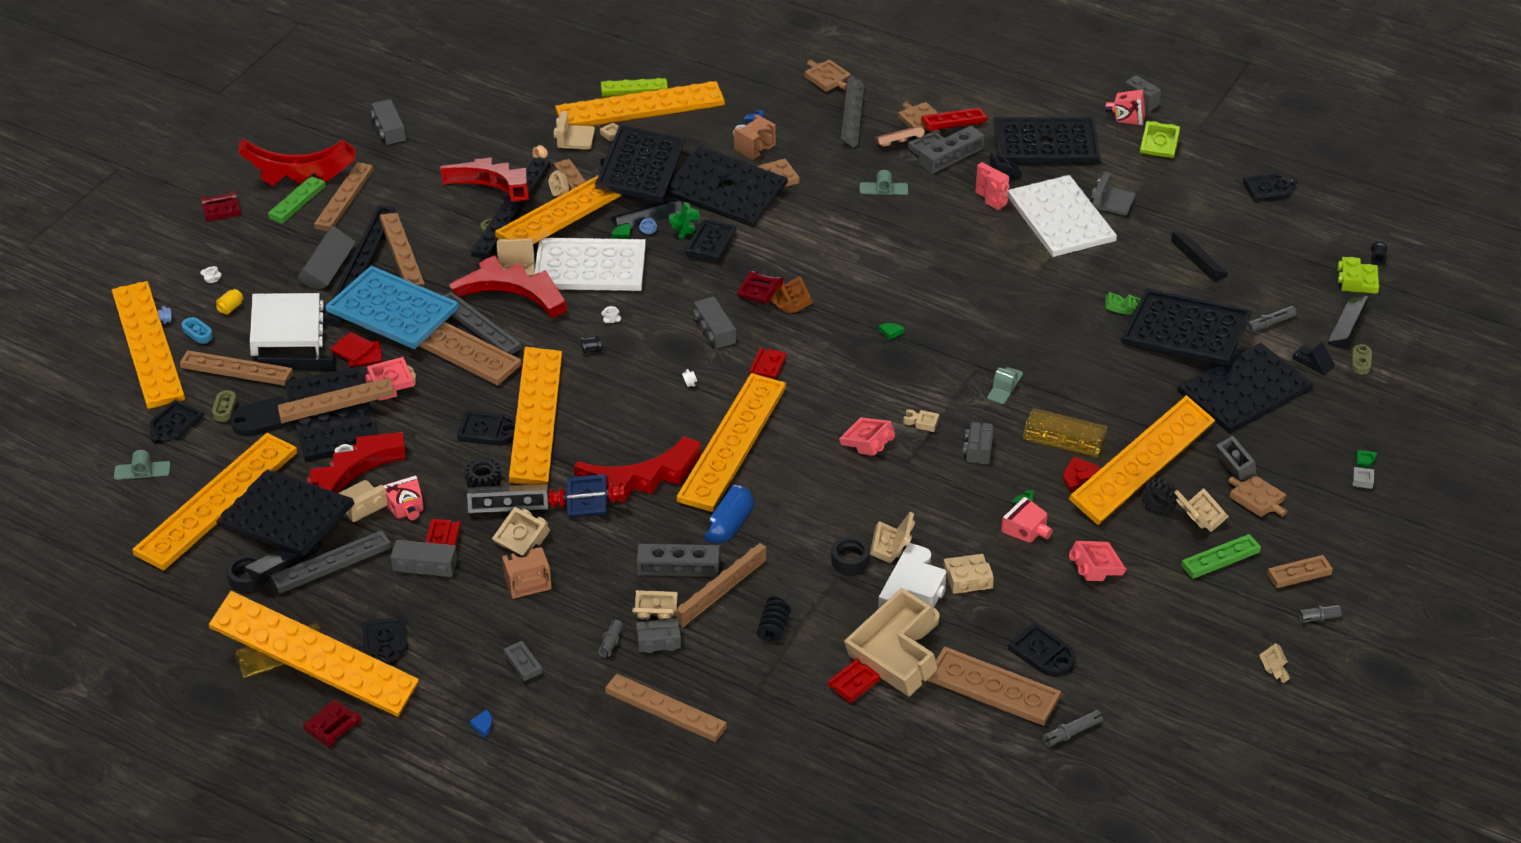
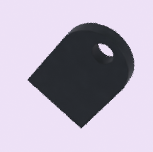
M279 396L239 407L230 417L232 430L242 436H254L291 426L292 421L282 423L280 419L278 405L285 403L283 397Z
M466 410L457 434V441L488 445L508 444L514 440L516 420L506 414Z
M1036 622L1008 644L1010 652L1047 676H1063L1074 667L1075 652L1072 647ZM1057 662H1065L1066 665H1059Z

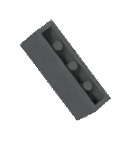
M331 226L296 279L310 288L324 289L328 286L356 242L334 226Z
M548 484L469 488L467 492L468 513L512 511L514 507L520 510L523 508L526 510L548 509Z

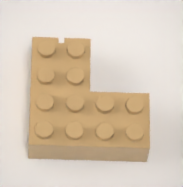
M900 588L844 641L848 656L853 660L860 659L862 664L868 665L880 674V678L907 696L912 695L922 685L921 680L926 681L938 670L934 653L916 642L936 623L932 607L905 589Z

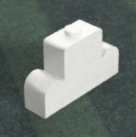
M909 543L879 595L878 609L900 588L905 589L934 608L939 597L942 598L945 592L946 570L931 565V552L929 549Z

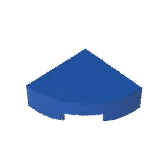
M755 111L754 114L746 115L744 123L749 124L754 121L755 115L763 117L764 111Z
M485 710L470 721V726L484 738L490 733L492 719L488 710Z

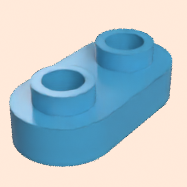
M191 317L182 322L183 332L197 343L205 344L212 339L211 328L199 319Z

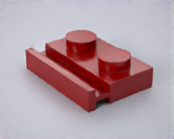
M761 347L749 370V376L752 373L776 380L786 360V352L772 349L767 351Z
M431 519L425 543L456 545L461 528L460 521L454 523L451 520Z
M856 659L828 681V687L834 688L836 693L851 703L879 682L880 674L868 665L862 664L860 659Z

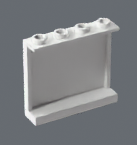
M319 293L253 294L250 330L251 356L259 355V347L316 346V355H319V348L323 347V339L319 335H323V324L320 323H323V312L321 311L324 309Z

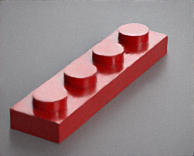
M981 108L923 115L921 122L928 131H933L936 129L986 123L988 117Z

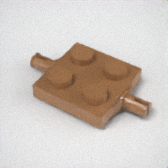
M812 59L807 62L811 69L805 71V78L826 92L835 87H840L844 91L847 90L845 82L851 77L849 72L831 60L819 64Z
M906 101L903 103V108L906 110L898 112V118L909 128L917 126L923 128L924 132H928L921 122V117L923 115L937 114L938 112L927 102L911 106ZM938 129L933 130L940 134V131Z
M1253 475L1244 482H1241L1234 476L1229 479L1228 483L1236 487L1231 491L1230 498L1260 517L1269 512H1276L1281 517L1286 515L1287 510L1279 506L1286 497V494L1256 475Z

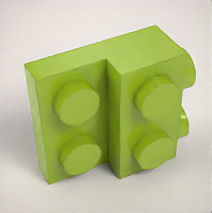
M1147 121L1140 153L1174 158L1180 126Z
M1342 257V260L1338 261V283H1341V291L1378 294L1377 265L1361 264L1360 258Z

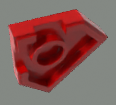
M1073 457L1065 469L1062 479L1069 492L1076 491L1101 468L1093 463Z

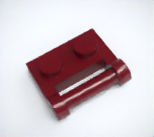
M235 191L208 198L206 196L200 197L206 222L241 215Z
M750 271L736 294L739 298L768 305L777 289L782 287L783 278L778 276L774 278L761 275L756 271ZM757 281L768 283L770 285L758 283Z
M333 700L307 721L303 727L305 732L330 748L335 744L337 738L353 725L357 726L362 719L357 712H352L338 701Z

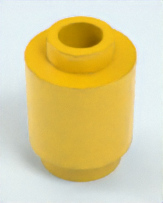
M237 289L229 290L216 300V308L220 313L229 314L241 305L243 296Z

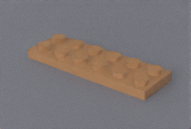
M446 322L442 323L419 345L497 386L521 366V359Z
M947 647L943 648L936 659L938 670L927 679V681L1042 726L1047 722L1061 697V691Z

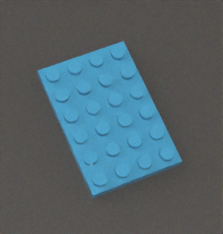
M370 266L326 305L327 312L412 349H416L459 309V302L373 266Z

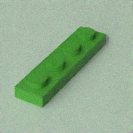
M310 176L268 212L269 219L282 224L326 187L325 181Z
M1248 534L1182 560L1181 566L1194 579L1260 553L1261 546Z

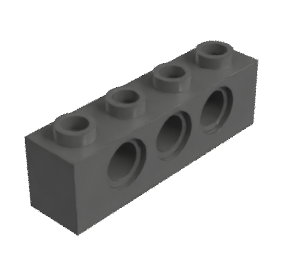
M972 126L921 149L919 151V165L933 174L984 148V134Z
M638 544L637 575L718 577L720 562L719 545Z

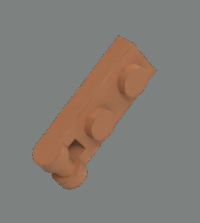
M916 126L875 137L876 144H881L884 147L891 145V142L895 140L903 142L908 140L907 137H922L924 129Z

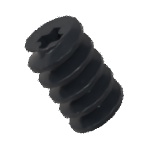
M777 596L768 598L757 629V636L760 639L771 641L780 640L783 637V632L791 613V607L782 598Z

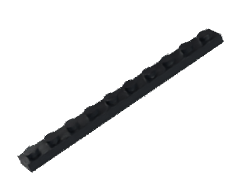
M534 157L527 167L529 197L551 166L550 160ZM508 195L472 248L471 257L486 259L491 256L497 247V241L500 240L495 236V231L513 222L527 200L511 202Z
M378 205L332 300L370 267L385 236L380 222V215L396 213L395 207ZM327 311L323 316L324 323L342 325L344 320Z

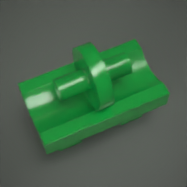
M683 203L681 212L677 211L676 214H671L668 220L672 224L671 227L679 232L678 238L684 239L685 234L694 233L695 225L690 220L698 221L700 214L698 209L690 208L689 203Z

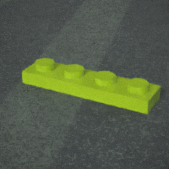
M661 78L601 82L602 97L623 96L644 91L667 89V79Z

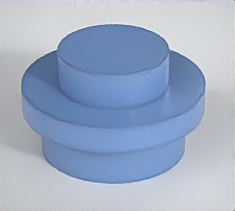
M647 218L641 221L639 229L642 233L652 234L657 230V225L653 219Z
M162 306L161 310H158V317L162 324L171 322V309L166 308V306Z

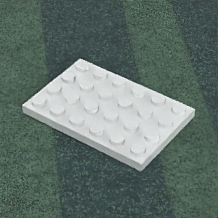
M1070 175L1008 190V198L1052 257L1116 241L1117 235Z
M544 238L539 241L534 275L546 270L559 290L642 291L646 239Z

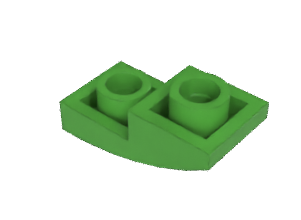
M1109 292L1106 295L1105 308L1117 313L1133 315L1141 299L1132 295H1128L1124 299L1119 295Z

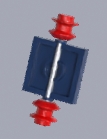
M606 474L567 478V493L562 488H559L558 492L551 489L550 493H548V504L552 508H555L556 504H560L563 508L567 502V516L569 518L608 514V498L612 503L615 502L616 498L623 502L624 498L627 497L626 486H623L621 482L616 487H614L613 483H610L608 486V476Z

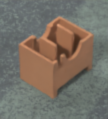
M755 115V120L740 130L738 128L734 129V150L752 160L760 156L759 151H762V149L769 150L776 145V124L759 115Z
M542 547L531 549L529 555L523 558L511 554L512 560L508 561L507 555L502 556L504 578L512 599L552 589L550 567Z

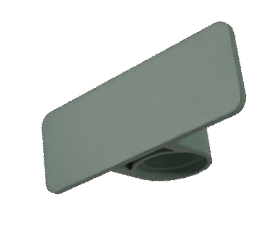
M881 170L876 175V183H860V194L907 195L908 184L892 183V174L888 170Z
M999 367L994 377L993 389L987 396V399L999 404H1005L1022 377L1023 372L1009 367L1005 369Z
M137 450L132 454L131 464L115 466L114 479L167 476L170 474V462H151L147 451Z

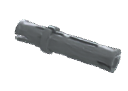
M1289 306L1268 315H1260L1258 319L1249 321L1246 330L1249 333L1260 329L1265 330L1270 325L1295 317L1297 314L1296 309L1293 306Z
M1094 710L1066 725L1061 724L1057 729L1043 734V741L1051 738V740L1045 742V745L1051 747L1062 740L1067 741L1071 739V736L1098 723H1102V716L1094 719V717L1101 713L1098 710Z

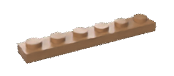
M356 163L314 223L315 229L328 232L331 226H336L374 171L373 165Z
M398 213L380 215V222L401 278L424 288L423 278Z
M188 350L180 361V366L184 369L283 386L293 375L292 368Z
M389 377L278 405L281 422L285 423L393 396L394 391Z
M759 543L754 548H751L742 558L737 559L732 566L723 570L713 581L708 582L703 589L694 593L688 601L679 605L676 609L679 625L683 628L766 561V546Z
M616 674L605 687L607 694L711 741L716 742L727 728V722L619 674Z

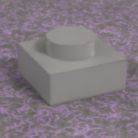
M1354 467L1353 486L1373 489L1374 470Z

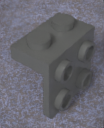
M1104 172L1102 178H1098L1097 188L1094 187L1092 191V198H1094L1093 206L1102 211L1127 215L1135 199V193L1110 187L1111 173Z

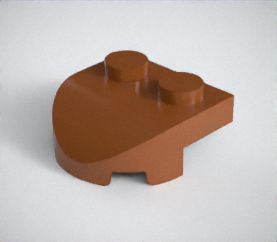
M801 276L786 284L783 282L782 287L777 289L771 299L778 309L787 313L798 312L814 303Z

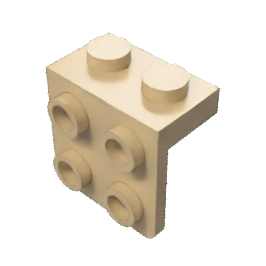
M561 111L560 118L556 120L557 128H554L557 148L590 149L592 147L595 127L569 125L568 112Z
M503 239L497 241L498 261L503 270L521 263L529 278L534 276L535 262L532 239Z
M364 480L339 493L354 500L355 504L346 513L352 522L387 506L386 489L382 484L374 488L367 480Z
M1204 488L1190 501L1178 490L1174 492L1178 496L1176 501L1202 529L1206 527L1212 532L1229 517Z
M909 512L897 529L879 521L875 527L869 554L890 564L896 557L899 558L904 545L908 546L911 541L912 535H910V532L915 524L913 520L914 513Z
M636 590L635 608H632V613L639 620H651V617H658L659 620L677 618L678 593Z

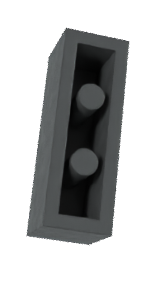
M392 100L371 103V119L374 120L376 130L379 131V136L381 139H384L386 145L406 141L403 123Z
M715 297L694 302L693 318L695 321H698L701 331L706 333L708 342L712 343L715 349L735 344L736 329Z
M396 540L390 557L392 571L452 577L457 563L456 545Z

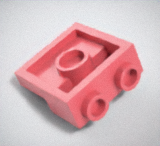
M981 162L977 165L975 193L985 198V204L997 210L1005 207L1008 202L1009 176Z
M403 357L367 366L368 374L365 375L367 383L389 377L391 379L394 395L378 399L379 401L396 397L397 390L415 386L414 379Z
M860 417L839 440L841 445L856 447L859 454L874 456L878 451L883 450L884 445L889 440L894 439L895 432L891 421Z
M1076 541L1069 552L1070 560L1075 561L1078 566V573L1083 575L1087 581H1103L1106 575H1124L1126 571L1125 566L1109 542Z

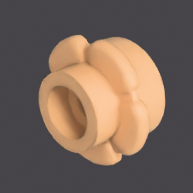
M541 145L534 147L533 157L545 159L547 157L546 148Z

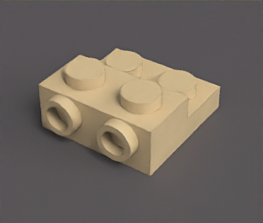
M514 507L492 540L523 558L529 555L530 550L535 545L540 546L550 532V529L547 526L548 522L543 518H535L528 510L524 508L520 510Z
M983 554L944 559L943 566L953 594L993 588L994 576L989 562L986 563Z

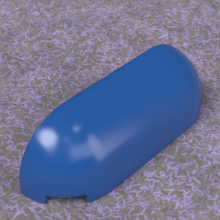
M734 484L709 520L712 524L708 533L705 532V541L722 543L730 540L736 534L754 507L753 495L745 486Z

